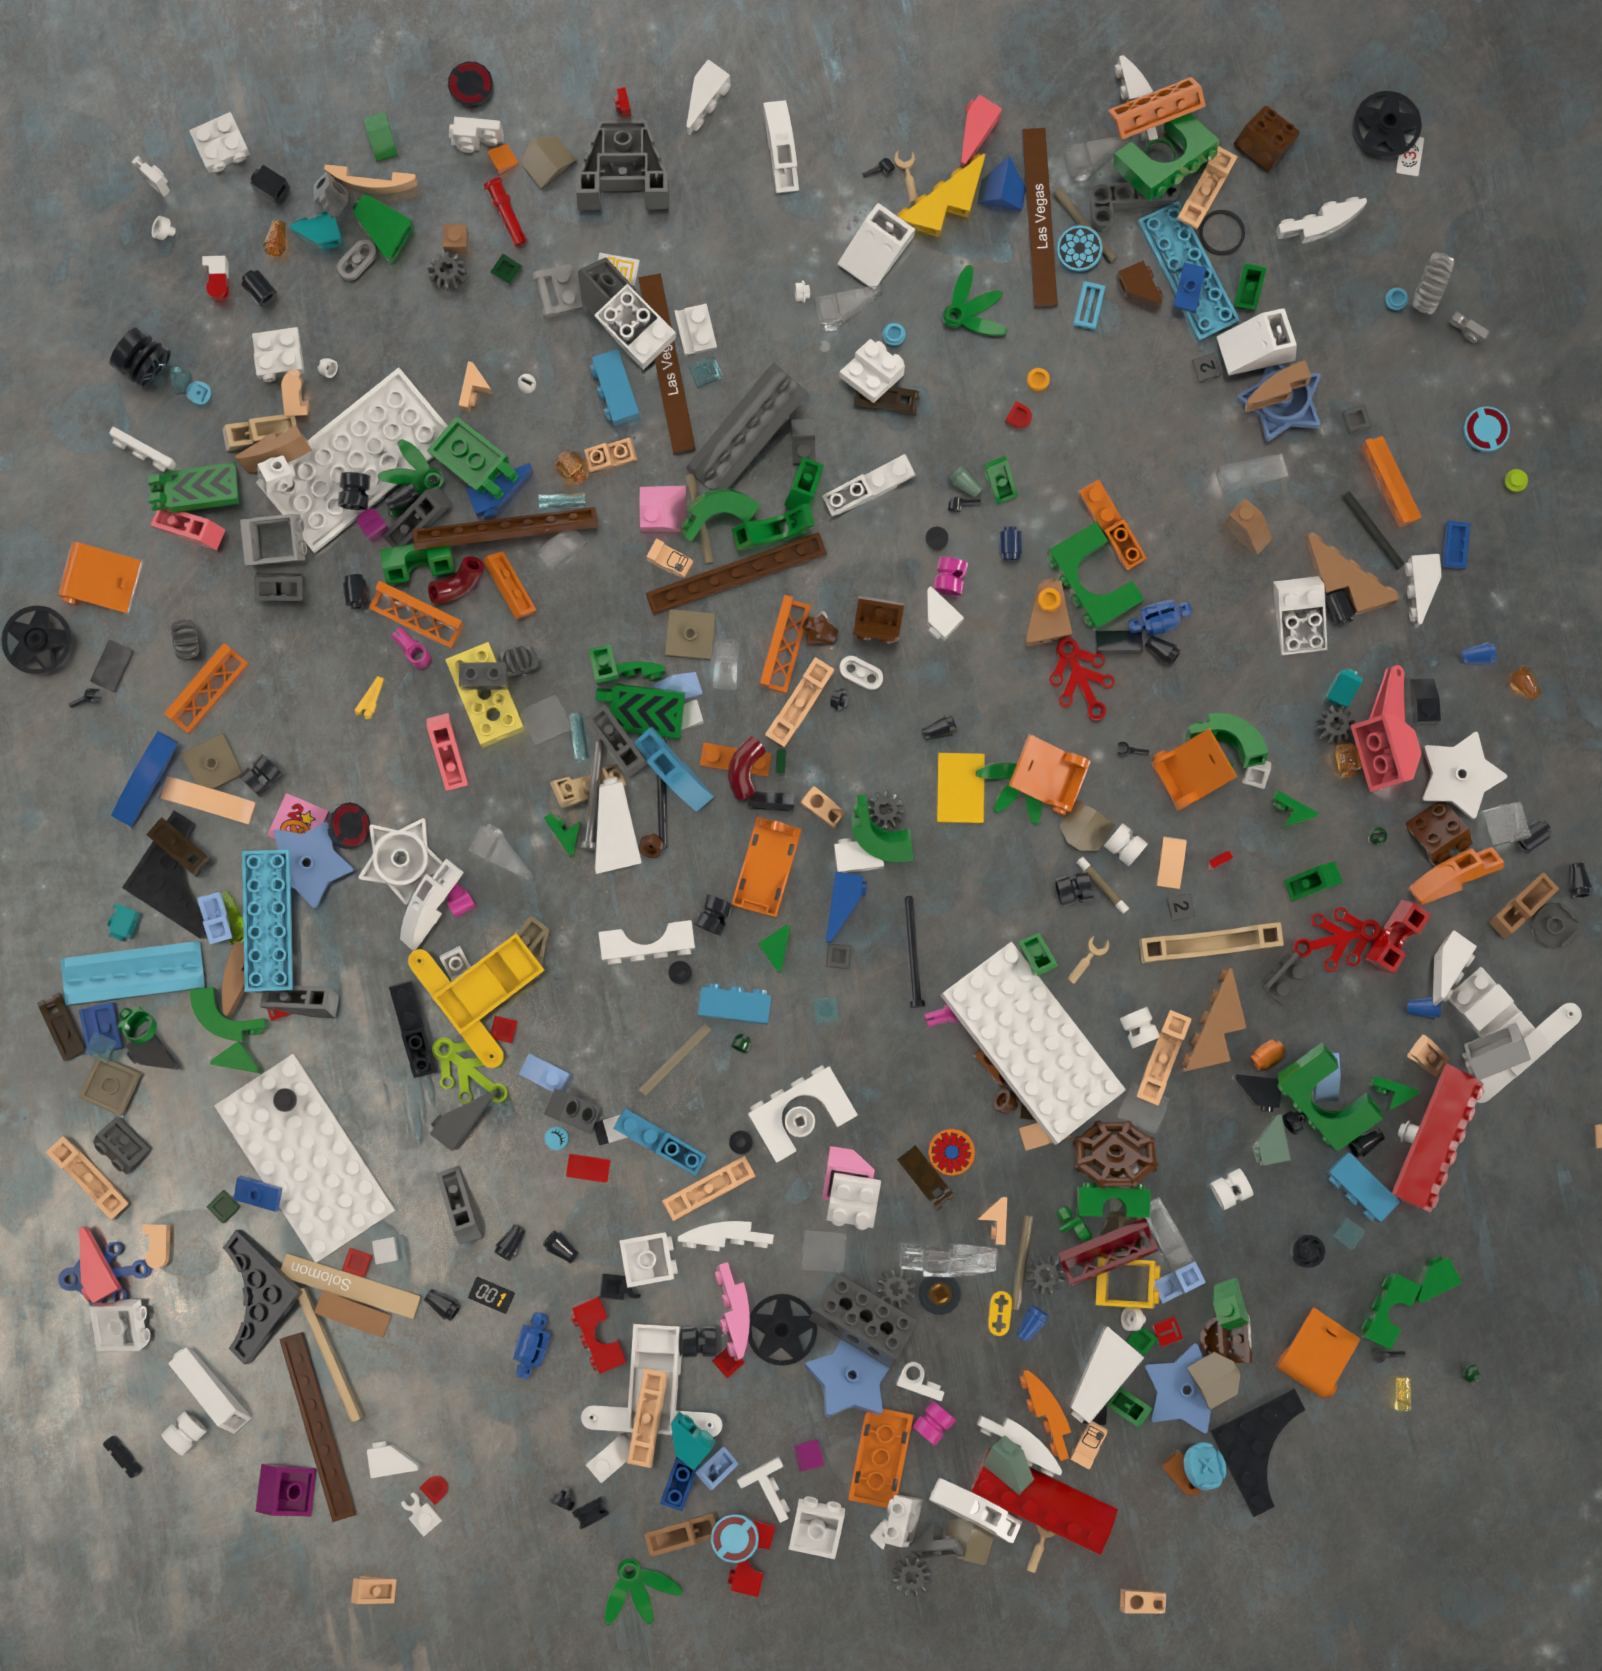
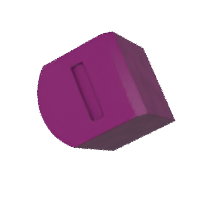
M375 509L364 510L357 518L358 526L371 543L384 535L389 529Z
M813 1439L793 1445L799 1472L825 1465L818 1440Z

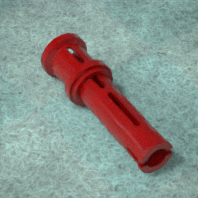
M497 177L486 182L483 188L488 191L492 199V207L498 210L514 247L526 243L527 238L511 208V197L506 194L501 184L503 182L502 178Z

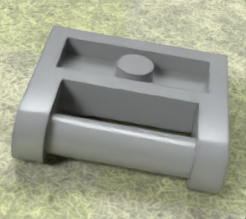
M571 263L532 273L533 281H536L544 318L583 309ZM552 278L559 306L555 307L551 304L545 281Z

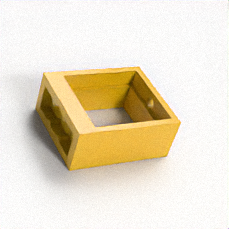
M1098 1257L1097 1267L1104 1266L1107 1259ZM1135 1260L1125 1264L1149 1266L1148 1302L1109 1300V1271L1097 1276L1096 1305L1153 1309L1155 1304H1159L1160 1292L1155 1288L1156 1280H1160L1161 1267L1156 1266L1157 1261Z

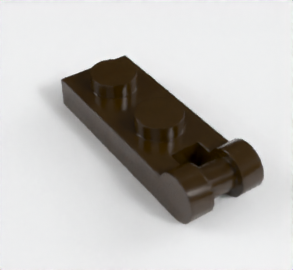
M892 386L873 403L856 390L854 405L900 412L907 415H917L918 407H916V403L920 398V391ZM901 397L908 398L907 404H900Z
M162 817L146 834L195 877L201 873L200 869L205 863L208 865L212 860ZM194 853L198 859L191 864L188 859Z
M58 992L52 995L51 999L46 1001L43 999L37 1002L63 1061H67L85 1052L86 1048L61 994ZM56 1006L58 1012L51 1015L50 1009Z
M916 1145L897 1159L937 1212L943 1208L942 1205L948 1200L952 1201L956 1197ZM939 1187L943 1193L935 1197L932 1192Z

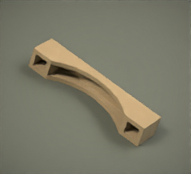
M1281 922L1139 940L1141 964L1280 948L1284 945Z

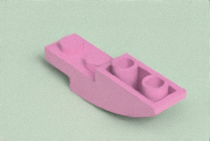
M727 1262L716 1267L717 1272H714L717 1285H721L724 1292L721 1295L725 1309L729 1308L730 1311L721 1315L722 1320H719L722 1333H727L729 1343H726L730 1357L734 1356L735 1361L743 1358L747 1346L750 1323L749 1304L744 1282L734 1284Z

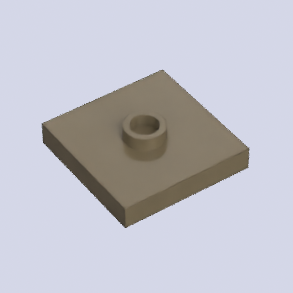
M670 609L665 656L711 660L716 614Z
M224 733L181 753L197 785L216 789L239 778V775L242 773Z
M97 1055L78 1098L123 1116L142 1073Z

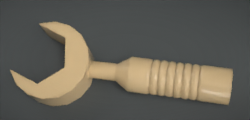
M898 150L894 157V163L898 169L905 170V184L911 204H914L918 199L914 178L910 175L909 169L914 165L915 156L912 152L911 160L903 162L898 158Z
M1094 936L1089 940L1088 949L1090 953L1079 962L1077 967L1068 976L1067 980L1072 984L1076 983L1090 965V960L1094 955L1101 956L1108 951V940L1105 948L1097 949L1092 944Z
M1038 1525L1037 1531L1041 1538L1034 1547L1026 1569L1033 1573L1036 1572L1044 1551L1043 1544L1045 1538L1055 1535V1533L1046 1531Z

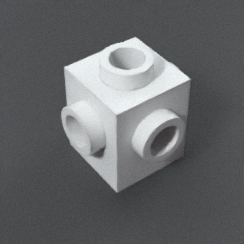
M283 455L269 458L257 464L258 478L266 494L284 491L292 486V476H295L294 468L291 463L286 462Z

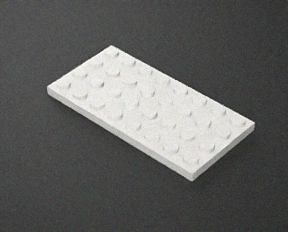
M397 368L308 440L312 451L289 462L292 464L295 476H292L291 487L284 491L266 494L260 480L256 481V483L282 515L301 514L305 525L304 532H302L303 540L316 553L356 521L358 516L364 511L349 510L338 506L339 492L343 491L340 487L342 472H358L371 477L370 490L366 491V494L369 496L368 509H371L400 485L378 479L380 472L394 468L416 470L402 455L397 444L398 441L404 439L412 443L420 450L428 463L434 458L427 452L428 448L448 425L402 370Z
M1012 941L940 995L1054 1145L1061 1142L1126 1090L1039 976L1033 974L1029 963Z
M295 1054L290 1055L214 1105L262 1181L282 1187L279 1207L315 1263H318L396 1211ZM283 1088L291 1089L297 1096L296 1106L288 1112L279 1111L273 1103L275 1093Z

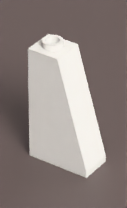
M617 777L604 779V784H599L595 856L596 874L642 863L622 779L617 780Z
M1105 1326L1100 1334L1069 1406L1074 1410L1071 1415L1081 1423L1084 1420L1090 1423L1144 1359L1141 1354L1108 1326Z
M185 1348L174 1354L173 1359L168 1364L218 1427L235 1434L252 1418L194 1351Z

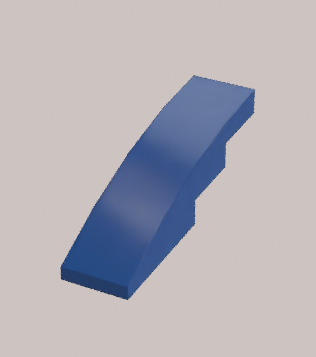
M159 731L156 732L126 784L111 814L112 817L130 827L135 824L143 805L147 804L155 785L160 782L177 747V741Z

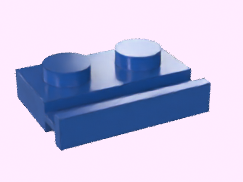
M113 1002L79 1010L89 1056L112 1051V1048L114 1050L123 1048Z

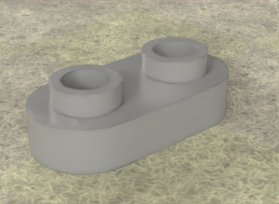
M358 241L340 259L337 269L343 279L348 281L355 280L375 260L377 251L371 241ZM364 250L369 251L367 256H362L361 253ZM347 267H353L354 270L351 273L346 272Z

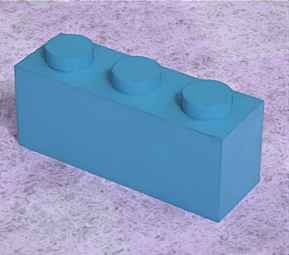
M618 349L592 357L593 364L589 366L593 378L598 377L600 386H597L600 400L605 399L607 407L603 408L607 421L612 420L613 425L618 426L639 419V411Z
M707 983V987H701L698 1016L768 1025L771 995H767L766 990L753 989V993L744 992V988L730 986V990L720 989L721 985Z
M1345 1152L1326 1172L1330 1176L1329 1182L1337 1189L1341 1187L1347 1193L1345 1197L1353 1205L1358 1203L1364 1209L1363 1215L1371 1222L1374 1220L1382 1222L1400 1203L1350 1152Z

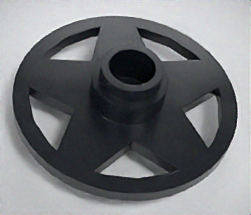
M1380 91L1368 96L1359 105L1354 116L1353 128L1358 142L1366 151L1378 157L1393 158L1405 154L1416 144L1421 133L1422 121L1418 108L1408 97L1394 91ZM1385 97L1380 109L1366 106L1374 99ZM1398 99L1408 105L1413 114L1400 112ZM1359 118L1370 127L1364 139L1359 129ZM1416 127L1413 139L1406 146L1403 132ZM1385 141L1394 152H1383L1373 147Z
M28 606L13 614L5 624L1 638L2 649L7 660L18 670L34 675L45 674L58 668L67 658L72 644L71 630L66 620L57 611L46 606ZM35 611L29 624L16 621L22 615ZM49 613L61 622L65 630L50 628ZM8 633L19 641L12 654H10L7 645ZM66 643L62 655L54 662L52 648ZM34 657L42 669H30L20 664Z
M776 1294L760 1301L749 1316L748 1342L755 1354L767 1363L779 1366L794 1364L807 1356L813 1348L817 1337V1324L809 1320L813 1313L810 1307L801 1299L788 1294ZM777 1300L772 1315L757 1313L766 1303ZM790 1300L801 1305L809 1316H793ZM752 1326L765 1334L759 1349L752 1338ZM812 1328L811 1340L803 1351L799 1335ZM782 1348L792 1359L776 1360L769 1358V1356Z

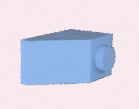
M1333 1053L1338 1060L1339 1068L1314 1087V1102L1339 1101L1341 1078L1339 1053Z
M531 1054L527 1056L519 1072V1075L552 1092L555 1088L563 1091L571 1076L569 1073Z

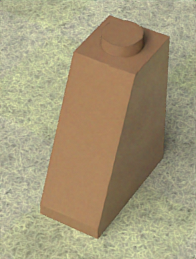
M1245 498L1232 511L1222 526L1256 556L1272 540L1262 512Z
M1054 578L1046 579L1038 585L1025 638V647L1057 641L1063 638H1071L1072 629L1061 580L1055 581ZM1046 588L1057 590L1061 596L1060 606L1053 612H1045L1038 606V596Z

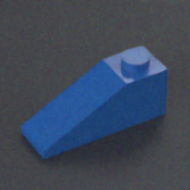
M530 463L514 469L519 475L514 483L503 474L493 481L504 493L499 500L495 499L487 491L478 493L472 487L466 488L478 518H490L496 514V511L502 508L533 473Z
M835 872L826 943L832 942L860 901V896H865L867 882L863 881V875Z

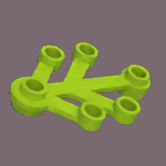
M445 1037L439 1038L434 1042L432 1052L441 1063L442 1078L440 1085L442 1088L451 1089L455 1084V1080L450 1073V1061L458 1066L460 1087L458 1099L461 1103L465 1104L473 1099V1095L469 1091L468 1075L489 1092L496 1089L503 1091V1095L500 1098L494 1097L492 1101L500 1103L507 1098L508 1091L504 1085L494 1084L474 1068L485 1066L478 1057L463 1059L457 1054V1052L472 1050L467 1042L454 1043L451 1039ZM442 1045L448 1046V1052L445 1054L440 1052ZM445 1078H450L452 1081L448 1087L443 1084ZM465 1092L470 1095L468 1101L461 1099L462 1094Z

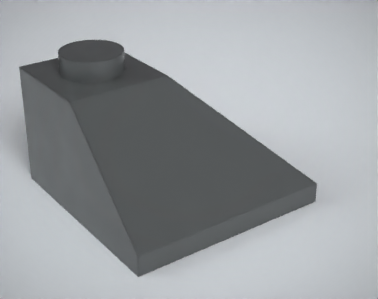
M606 257L578 271L582 304L592 316L607 304L626 284L636 291L631 283Z

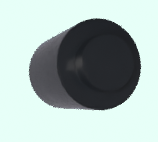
M250 270L242 277L241 285L259 306L267 304L277 293L259 270Z
M1345 590L1338 591L1325 598V605L1335 625L1340 623V626L1343 627L1354 621L1352 617L1356 613Z
M1537 819L1514 837L1520 848L1525 853L1530 854L1551 838L1550 833L1552 829L1546 821L1543 820L1541 822Z

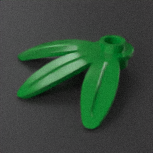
M966 265L954 285L951 305L946 307L942 313L944 323L952 328L963 325L965 328L982 335H1005L1007 329L1004 326L987 319L973 317V315L982 313L992 307L1002 297V291L987 292L965 303L973 278V267ZM950 315H954L956 320L952 319Z
M404 439L398 441V447L406 461L416 470L394 468L378 474V479L392 484H404L405 482L408 484L412 482L420 496L427 489L441 488L444 483L443 473L437 468H429L420 450ZM435 475L437 477V479L433 482L428 480L429 476ZM411 505L393 511L389 509L388 514L396 516L407 510Z
M999 762L989 764L978 769L976 776L985 779L1009 778L1013 776L1017 763ZM1010 782L1002 789L994 805L996 813L1008 807L1021 793L1010 787ZM1025 794L1029 818L1036 825L1040 822L1042 802Z
M624 1558L617 1566V1574L620 1578L614 1584L607 1598L604 1622L606 1625H610L616 1619L624 1604L628 1589H630L637 1611L647 1624H652L654 1621L653 1607L643 1583L660 1592L675 1596L681 1595L683 1590L668 1576L657 1571L641 1569L639 1562L634 1558ZM626 1566H632L633 1570L627 1572L624 1570V1568Z

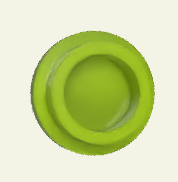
M1513 469L1505 476V485L1512 492H1520L1528 484L1526 473L1520 469Z

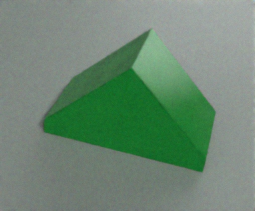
M386 113L364 118L376 162L398 156Z
M789 925L783 926L758 943L777 973L782 971L790 931Z
M237 1041L210 1061V1065L260 1073V1067L240 1041Z
M1119 1387L1106 1404V1406L1138 1428H1140L1152 1410L1150 1406L1122 1387Z

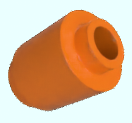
M1271 1039L1255 1050L1250 1059L1260 1072L1263 1070L1268 1071L1285 1059L1284 1053L1286 1049L1279 1040L1275 1042Z

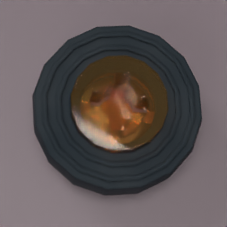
M937 1272L927 1276L919 1287L921 1305L935 1315H944L952 1312L957 1307L961 1298L958 1282L946 1273Z

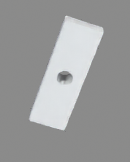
M114 426L110 430L109 434L113 438L112 443L123 450L126 447L133 450L132 454L140 460L144 461L147 458L153 461L152 466L162 472L165 469L173 471L177 464L173 459Z

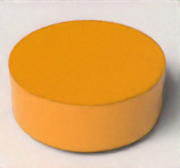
M1034 368L1028 373L1027 385L1032 391H1044L1049 385L1050 376L1045 369Z
M1053 588L1042 590L1037 599L1038 606L1045 612L1057 610L1061 603L1059 592Z

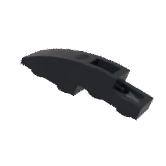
M412 980L389 986L413 1077L417 1078L437 1072L424 1018Z

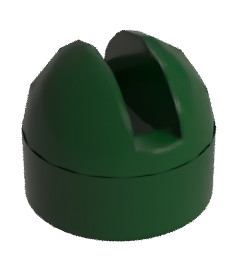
M1374 827L1368 833V840L1372 845L1380 846L1386 842L1387 832L1382 827ZM1374 834H1384L1383 837L1373 839Z
M738 1034L733 1039L731 1047L739 1052L748 1053L751 1047V1039L747 1036L745 1040L743 1039V1034Z
M1475 1362L1465 1367L1463 1376L1467 1382L1477 1383L1483 1380Z

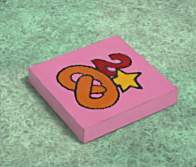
M286 793L267 836L275 839V829L304 834L324 823L329 811Z

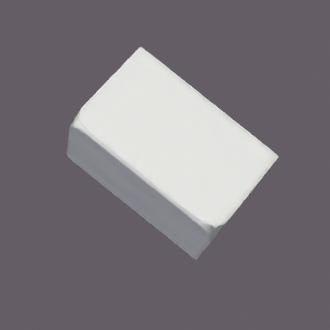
M697 700L685 703L682 730L704 724Z
M1266 761L1262 765L1247 767L1242 783L1265 789L1271 771V762Z
M396 1237L372 1241L376 1264L399 1260Z
M884 1519L870 1534V1538L883 1550L885 1543H883L882 1530L885 1522L888 1523L887 1519Z

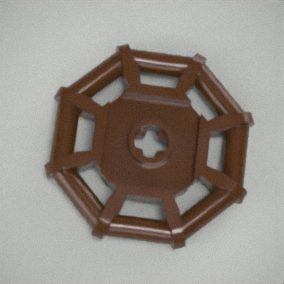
M1128 1120L1126 1122L1095 1121L1091 1128L1081 1136L1075 1137L1073 1141L1076 1156L1074 1167L1078 1172H1083L1103 1189L1105 1187L1136 1188L1139 1182L1151 1172H1156L1159 1166L1156 1162V1140L1144 1134ZM1111 1132H1118L1117 1135H1111ZM1100 1135L1094 1141L1091 1140L1094 1136ZM1084 1149L1091 1150L1092 1155L1085 1157ZM1145 1149L1146 1157L1140 1156L1139 1150ZM1111 1151H1119L1120 1155H1113L1111 1154ZM1095 1165L1103 1171L1102 1175L1090 1166ZM1137 1165L1143 1167L1135 1174L1132 1171Z

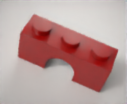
M1401 900L1365 956V959L1381 971L1394 974L1406 956L1401 951L1404 942L1413 934L1419 935L1431 915L1414 902Z
M599 1296L573 1307L574 1313L570 1314L574 1326H580L583 1333L579 1337L584 1349L589 1348L592 1354L589 1361L593 1370H598L601 1374L626 1363L627 1360L618 1340L605 1344L600 1342L595 1336L597 1324L608 1318Z
M749 1518L758 1530L759 1542L757 1548L770 1550L775 1524ZM747 1559L738 1562L735 1570L730 1569L727 1583L732 1584L731 1591L759 1597L764 1571L753 1568Z

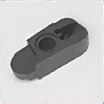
M327 171L313 185L314 201L332 219L335 216L337 217L348 203L349 190L342 183L335 182L332 175Z

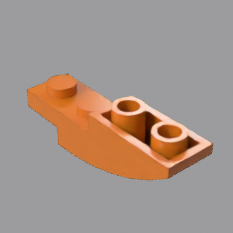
M1097 479L1079 490L1078 493L1089 510L1087 512L1093 522H1097L1108 540L1107 544L1125 569L1129 570L1147 559L1125 519L1121 518L1100 480Z
M1493 847L1477 853L1472 848L1431 869L1413 883L1409 890L1419 904L1424 905L1461 891L1463 883L1503 869L1504 861Z
M1027 1369L1022 1370L1023 1376L1019 1378L1023 1391L1028 1390L1030 1399L1026 1400L1030 1414L1035 1413L1036 1417L1045 1415L1046 1419L1042 1420L1046 1434L1050 1433L1053 1442L1049 1443L1053 1457L1057 1456L1059 1461L1069 1459L1062 1435L1071 1433V1430L1060 1405L1049 1389Z

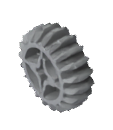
M1438 252L1431 255L1414 295L1413 308L1428 314H1432L1436 310L1454 266L1453 258Z

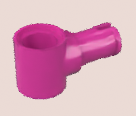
M402 627L396 629L400 636L393 632L391 638L403 649V654L408 658L413 667L420 670L427 668L431 663V655L427 649L416 640L413 641ZM423 653L421 659L414 660L416 654Z
M458 883L453 886L446 896V903L455 918L476 907L468 891L464 890L463 887H459Z
M948 1005L944 1006V1009L924 1013L925 1020L933 1018V1020L926 1022L928 1028L946 1022L948 1024L960 1022Z

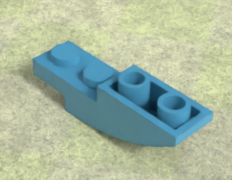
M653 727L649 728L634 742L636 747L648 759L646 762L696 812L715 797L686 762H682Z
M626 1108L623 1109L613 1126V1129L694 1176L697 1175L707 1155Z

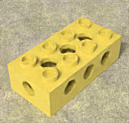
M489 642L445 659L482 748L525 731L509 690H488L491 692V696L486 700L480 699V694L485 690H461L459 687V663L497 662ZM494 711L500 713L496 721L488 719L490 713Z

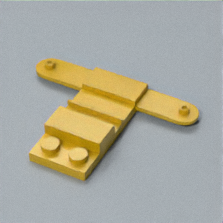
M515 933L452 982H450L427 951L422 949L415 950L408 958L411 970L480 1061L489 1068L499 1066L503 1061L504 1053L480 1019L545 971L519 935Z

